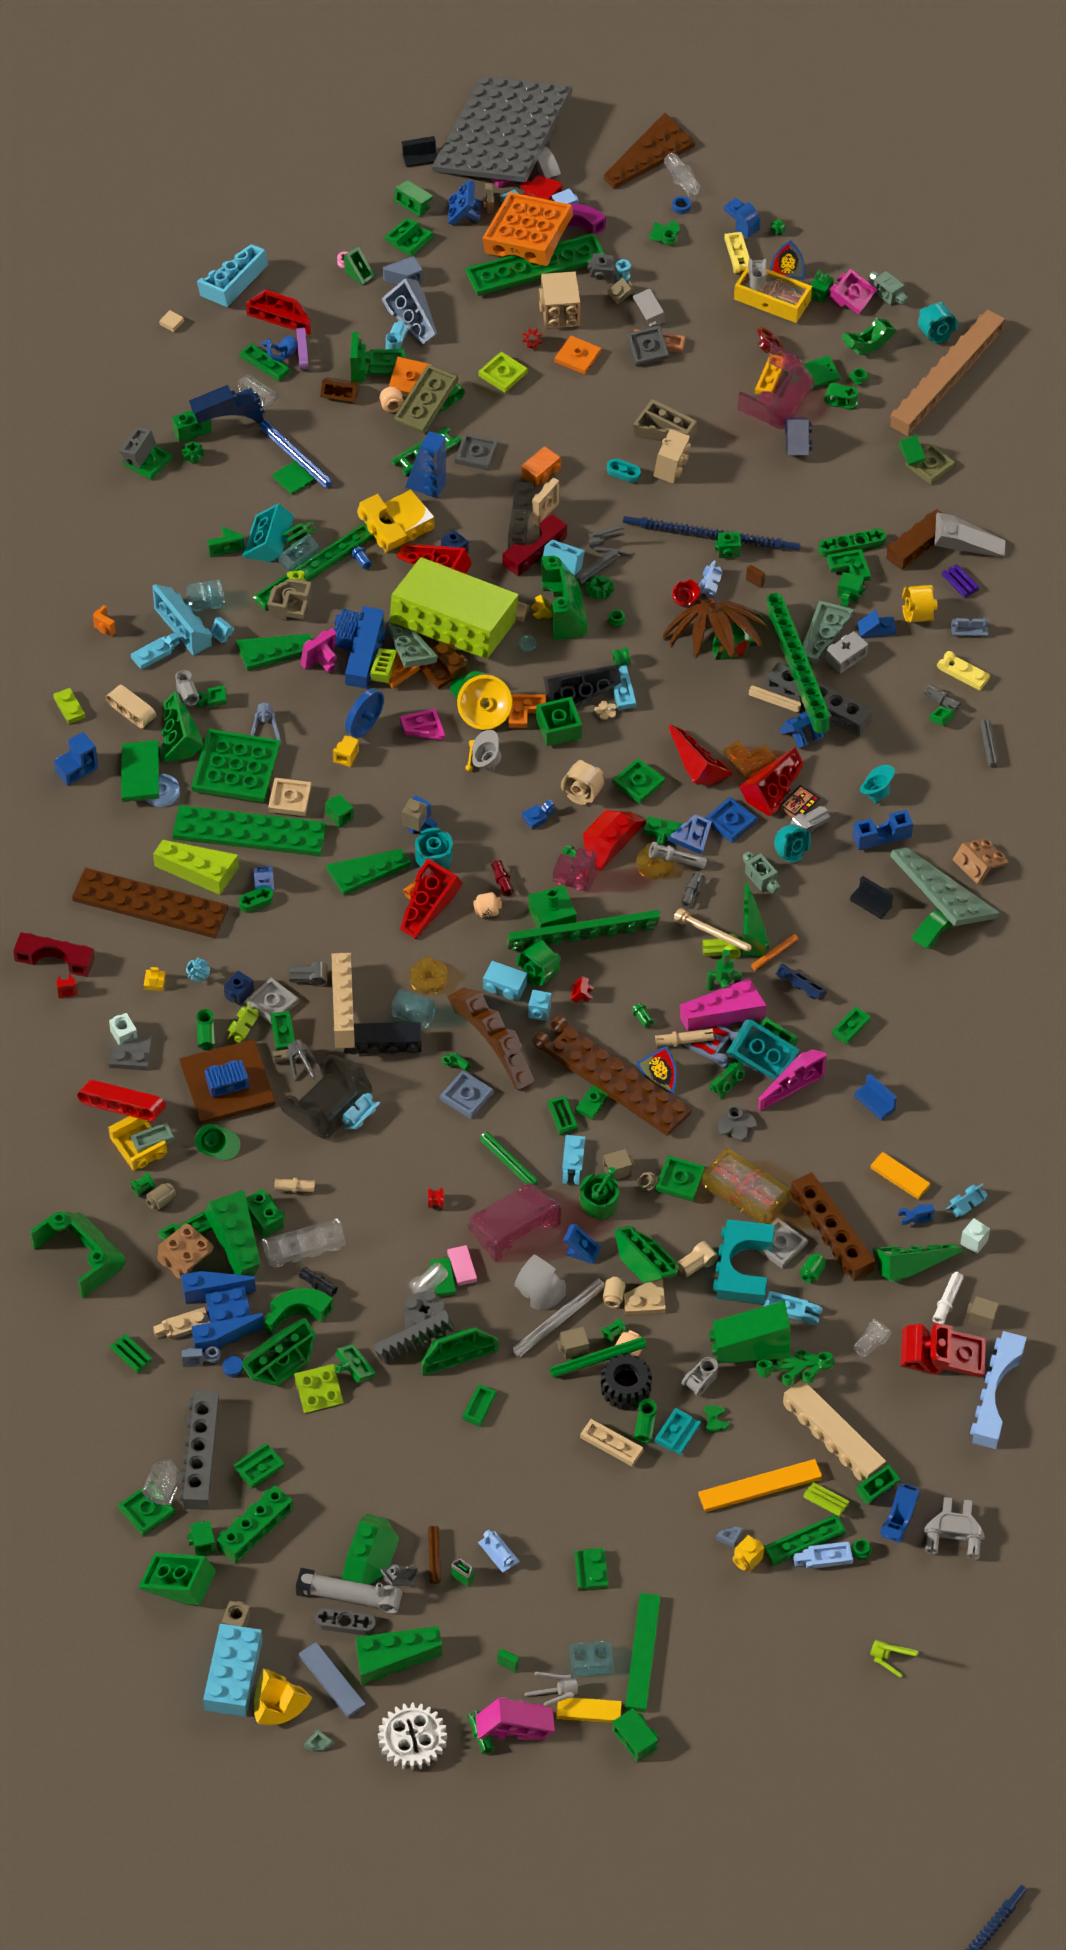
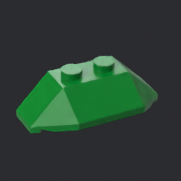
M632 1226L615 1229L620 1259L643 1283L677 1275L679 1264L654 1239L644 1233L635 1231L636 1228Z
M303 1318L281 1330L252 1351L243 1360L241 1365L252 1381L278 1386L309 1363L316 1333L307 1319Z
M476 1327L460 1329L447 1336H439L438 1339L432 1341L421 1362L422 1376L498 1352L499 1341L496 1337Z
M366 1513L359 1521L346 1557L342 1575L343 1580L372 1585L385 1577L380 1570L389 1569L400 1540L386 1518Z

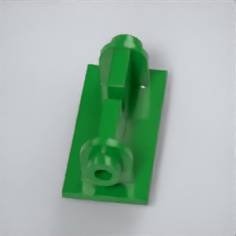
M742 1062L730 1063L721 1073L723 1077L718 1076L710 1083L709 1090L713 1093L716 1091L719 1098L722 1099L746 1076Z

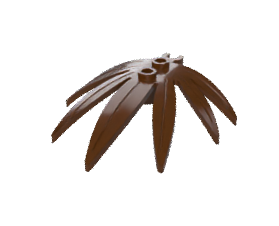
M708 597L709 600L699 599V604L680 613L663 633L664 640L676 628L670 641V647L672 648L680 635L696 618L693 626L692 640L694 656L697 659L704 638L706 621H708V626L713 628L730 657L734 658L733 632L727 616L760 647H762V642L757 632L743 616L758 623L766 630H768V626L763 622L761 615L744 605L731 601H715L712 597Z

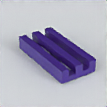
M955 564L953 568H948V571L944 570L942 572V576L963 598L979 590V586L958 564Z

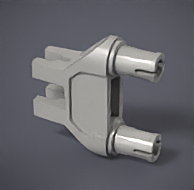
M944 1497L942 1512L934 1517L924 1529V1534L927 1536L925 1552L930 1554L931 1547H933L932 1554H938L939 1538L968 1541L967 1558L972 1559L974 1552V1560H978L980 1558V1546L985 1540V1535L980 1525L971 1515L972 1501L964 1500L962 1514L952 1513V1498Z

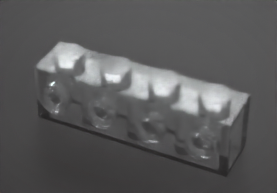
M338 1219L261 1240L266 1263L269 1267L272 1266L273 1268L281 1267L288 1261L299 1262L303 1260V1257L309 1255L311 1257L320 1256L322 1252L327 1250L338 1251L341 1249V1246L346 1245L341 1222Z

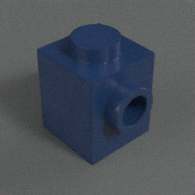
M452 530L441 538V546L466 548L467 553H469V541L457 531Z
M237 971L224 985L226 999L239 1006L254 991L253 979L240 971Z

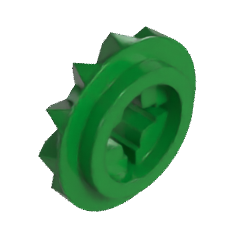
M603 574L601 576L594 575L593 578H589L585 583V590L592 598L605 599L613 593L614 583L610 580V577L606 578ZM597 583L603 586L602 590L601 588H599V586H597Z

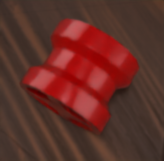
M428 1188V1208H433L434 1206L444 1208V1188L439 1190Z

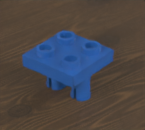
M470 179L465 184H462L459 190L449 198L448 223L453 226L463 217L475 223L481 217V213L475 210L481 207L482 201L474 197L475 182Z
M807 712L784 721L785 725L779 727L782 734L792 733L798 748L809 744L802 730L804 726H808L813 741L825 737L823 733L814 731Z

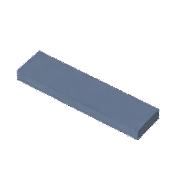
M316 1642L299 1653L301 1660L347 1718H350L365 1707L363 1700Z

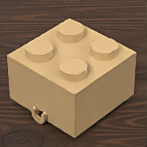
M672 429L669 430L666 438L662 440L663 445L657 456L654 477L670 483H674L676 477H680L683 470L681 467L686 465L689 457L686 454L689 453L691 444H689L690 436Z

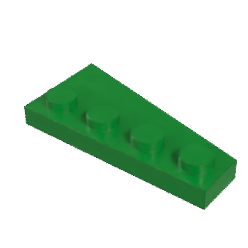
M299 634L235 641L247 671L302 656L303 645L308 640H313L311 634Z
M400 848L326 864V870L343 896L409 867L410 861Z

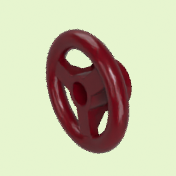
M764 327L757 329V334L761 339L758 346L765 353H769L771 350L779 354L784 352L783 344L771 331Z

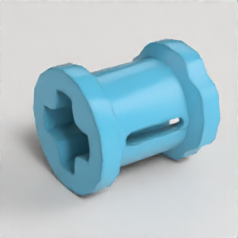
M621 259L615 264L617 269L615 279L619 281L621 278H624L626 281H629L631 264L628 260Z

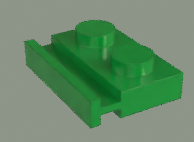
M370 349V375H392L397 357L405 358V349Z
M265 1443L234 1464V1469L238 1471L241 1478L251 1489L285 1467V1463L269 1447L268 1443Z
M605 1549L574 1550L578 1591H581V1589H608Z

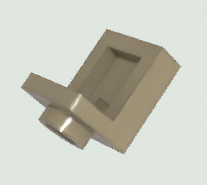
M621 278L607 290L618 305L629 295L632 294L634 296L637 294L634 291L636 289L631 281L627 282L624 278Z

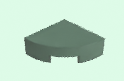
M317 1729L304 1743V1748L313 1752H321L331 1748L334 1745V1741Z

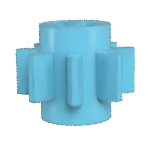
M198 957L196 961L191 960L186 967V972L189 974L188 978L198 983L200 979L206 980L210 974L209 963Z

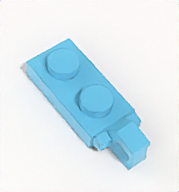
M176 632L167 637L163 636L131 653V658L140 669H144L170 655L174 647L180 644V637Z

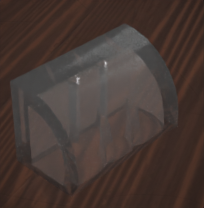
M246 375L238 381L239 392L252 388L254 394L258 393L265 410L279 398L278 393L251 375Z
M171 1459L153 1464L142 1489L143 1494L149 1500L160 1505H171L182 1480V1474Z

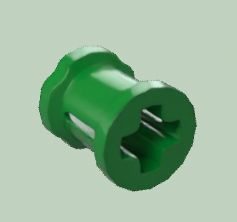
M148 1172L140 1179L130 1181V1186L137 1197L150 1188H156L154 1180Z
M619 1318L610 1326L601 1328L602 1336L609 1344L623 1332H627L625 1324Z

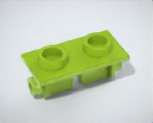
M251 1002L246 1008L242 1006L236 1016L239 1018L237 1022L233 1021L229 1026L228 1031L230 1033L227 1039L232 1035L237 1042L245 1040L250 1031V1028L245 1026V1024L252 1027L259 1017L257 1009L249 1008L252 1004Z

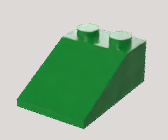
M154 1553L138 1587L146 1592L182 1604L201 1605L216 1570L206 1556Z

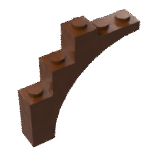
M461 988L447 996L454 1013L469 1021L492 1047L516 1090H520L535 1081L521 1051L523 1047L515 1030L505 1028L499 1012L488 1008L481 991Z

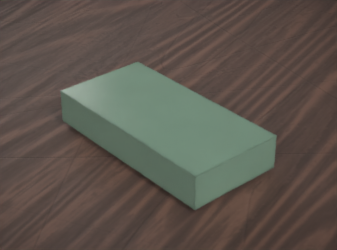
M167 1122L131 1135V1140L138 1154L161 1141H165L166 1144L175 1141Z

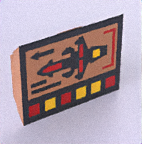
M799 785L779 806L784 810L783 812L794 818L800 813L805 815L821 798Z

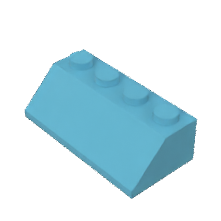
M153 585L154 609L172 631L177 633L180 637L179 639L194 656L211 647V631L203 626L201 619L193 614L191 607L183 602L181 595L176 593L171 587Z

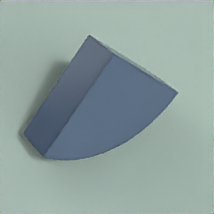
M733 1527L721 1530L716 1535V1540L735 1548L743 1533V1528Z

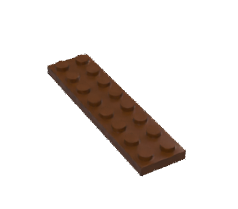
M86 867L72 896V901L215 939L228 911V904Z

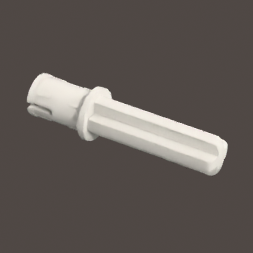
M959 1272L952 1274L942 1299L937 1303L938 1307L932 1318L934 1323L944 1324L948 1313L953 1308L952 1303L963 1280V1275Z

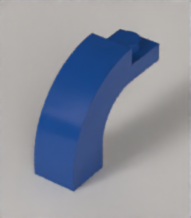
M903 1482L899 1485L889 1516L882 1525L881 1537L898 1543L902 1542L915 1511L921 1492L920 1488Z

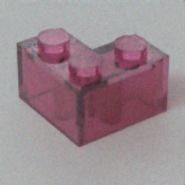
M578 848L575 857L561 853L553 869V882L573 887L579 891L589 892L596 876L597 853Z

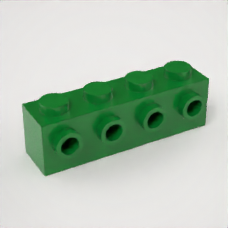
M275 1485L270 1490L267 1489L256 1503L249 1505L241 1517L238 1516L227 1530H223L218 1535V1550L236 1564L293 1510V1500Z

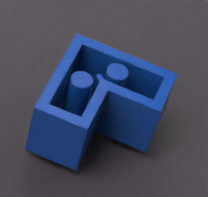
M84 732L69 739V752L54 760L55 772L67 786L98 769L96 746Z

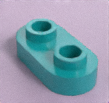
M611 459L607 462V473L610 476L631 483L640 479L641 470L637 465L620 459Z

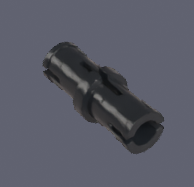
M303 1267L299 1273V1278L311 1284L315 1290L319 1289L330 1297H333L338 1291V1287L327 1281L322 1274L318 1275L307 1267ZM313 1278H315V1279L318 1280L319 1282L323 1283L324 1286H322L321 1284H319V1283H317L316 1281H314Z

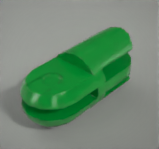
M312 521L304 525L298 524L283 533L286 536L293 532V535L286 539L287 542L297 539L296 542L290 545L291 548L306 541L309 535L317 530L316 526L308 530V527L314 524Z

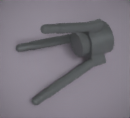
M619 526L590 533V548L594 547L595 551L609 552L612 550L611 548L601 547V545H604V538L620 535V532L615 531L622 530L625 527ZM617 550L619 554L631 555V552Z
M301 1039L288 1045L289 1051L286 1053L290 1060L295 1081L298 1078L294 1056L296 1059H302L312 1079H315L316 1076L305 1057L306 1053L322 1073L325 1072L321 1064L308 1049L306 1043L303 1044Z

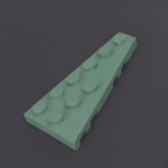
M910 849L892 850L890 855L892 859L953 926L998 918L1000 912Z

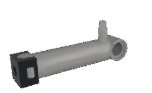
M300 1568L296 1583L297 1596L311 1598V1595L375 1607L388 1614L398 1612L403 1593L400 1588L386 1585L383 1587L382 1583H377L376 1586L317 1575L315 1570Z

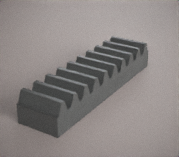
M445 1310L374 1344L373 1347L381 1362L388 1364V1358L394 1361L396 1354L402 1357V1352L410 1353L411 1347L417 1350V1344L423 1347L425 1340L431 1343L432 1337L438 1339L440 1333L446 1336V1330L452 1333L454 1325Z

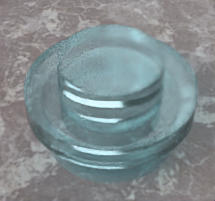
M524 635L519 640L518 645L520 650L532 652L536 649L537 642L533 636Z

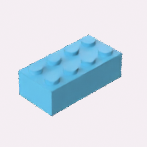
M227 1624L219 1625L203 1698L204 1711L247 1716L262 1645V1631L260 1629Z

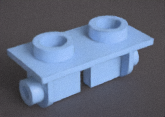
M713 561L710 566L707 565L702 573L704 579L699 583V597L702 594H705L707 598H713L716 595L717 584L720 582L723 573L720 567L714 566L716 561Z
M487 1530L484 1532V1539L478 1543L502 1573L520 1562L495 1531Z

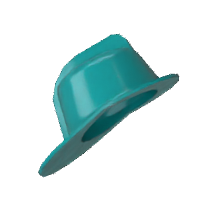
M891 765L876 767L861 785L860 792L866 794L874 804H878L890 794V782L894 777L895 769Z

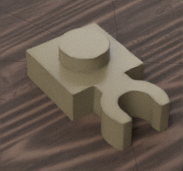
M485 183L486 197H483V207H486L487 214H494L492 183Z

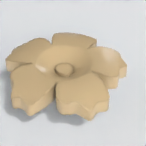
M601 701L599 707H595L594 712L602 720H608V717L613 719L616 717L615 710L617 706Z

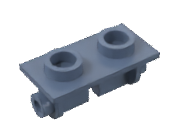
M956 617V619L951 620L952 636H988L989 620H985V618L969 621V619Z

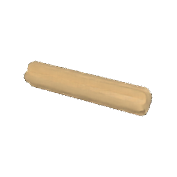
M754 685L749 689V695L795 712H799L801 708V702Z

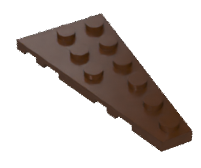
M664 113L604 174V180L615 189L695 147V141Z

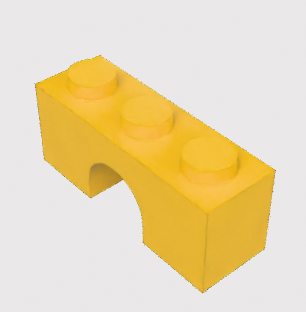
M376 494L361 501L357 513L359 518L366 523L368 531L377 539L379 547L383 548L387 553L403 545L407 535L398 522L393 524L381 522L380 518L385 516L387 506L381 497Z

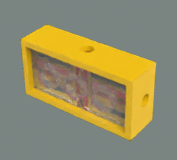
M748 266L735 284L734 300L797 323L805 311L812 295V286L766 269L765 288L754 290L750 287Z

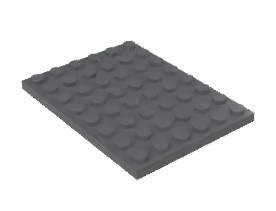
M480 76L432 165L433 172L526 182L573 92L572 86Z

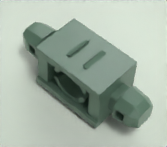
M873 271L869 274V280L877 289L875 294L889 305L894 302L902 305L907 303L908 297L903 293L904 284L890 273L885 271L882 274H878Z
M749 851L744 853L743 861L745 862L746 875L761 892L767 888L771 893H777L780 890V885L777 882L778 872L761 853L757 856Z

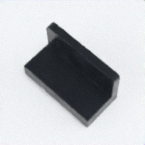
M435 136L401 141L402 156L406 167L434 163L438 156Z
M862 876L859 887L850 896V901L882 919L892 908L893 894Z

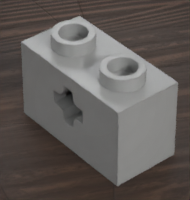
M853 631L827 648L826 662L841 674L867 656L868 643Z

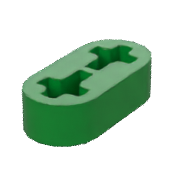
M261 887L241 895L239 898L240 910L249 913L270 905L273 902V891L269 887Z

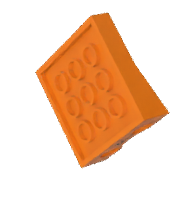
M509 192L482 238L485 253L501 257L517 255L530 263L548 266L558 241L573 216L572 205Z

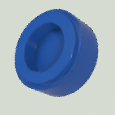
M236 1356L226 1358L223 1362L225 1375L228 1377L239 1376L243 1372L242 1360Z

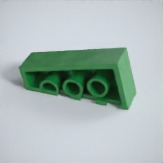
M439 1626L355 1637L361 1686L367 1685L375 1679H383L386 1675L393 1672L404 1671L407 1667L414 1664L419 1665L442 1656Z

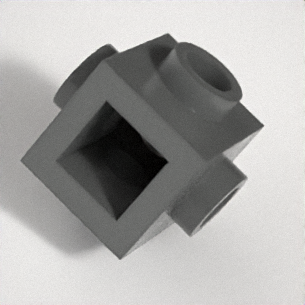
M593 254L592 259L588 260L587 270L590 271V277L611 279L613 255Z

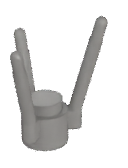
M535 1672V1676L559 1679L561 1682L557 1683V1688L526 1692L524 1695L527 1697L556 1692L562 1695L544 1702V1705L548 1706L565 1699L574 1698V1695L578 1693V1685L576 1679L571 1678V1675Z

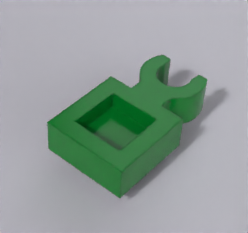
M225 685L208 688L207 693L198 692L201 699L196 703L198 708L204 707L206 704L209 707L227 704V689Z

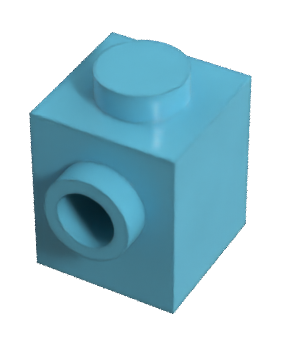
M532 990L528 1005V1018L547 1022L551 1009V993Z

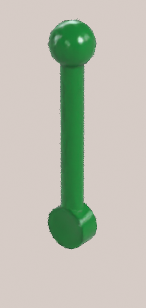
M608 1168L607 1176L598 1189L592 1193L593 1199L599 1198L602 1188L609 1178L615 1175V1168Z

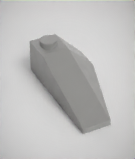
M943 513L936 514L935 546L1001 558L1005 557V540L957 516Z

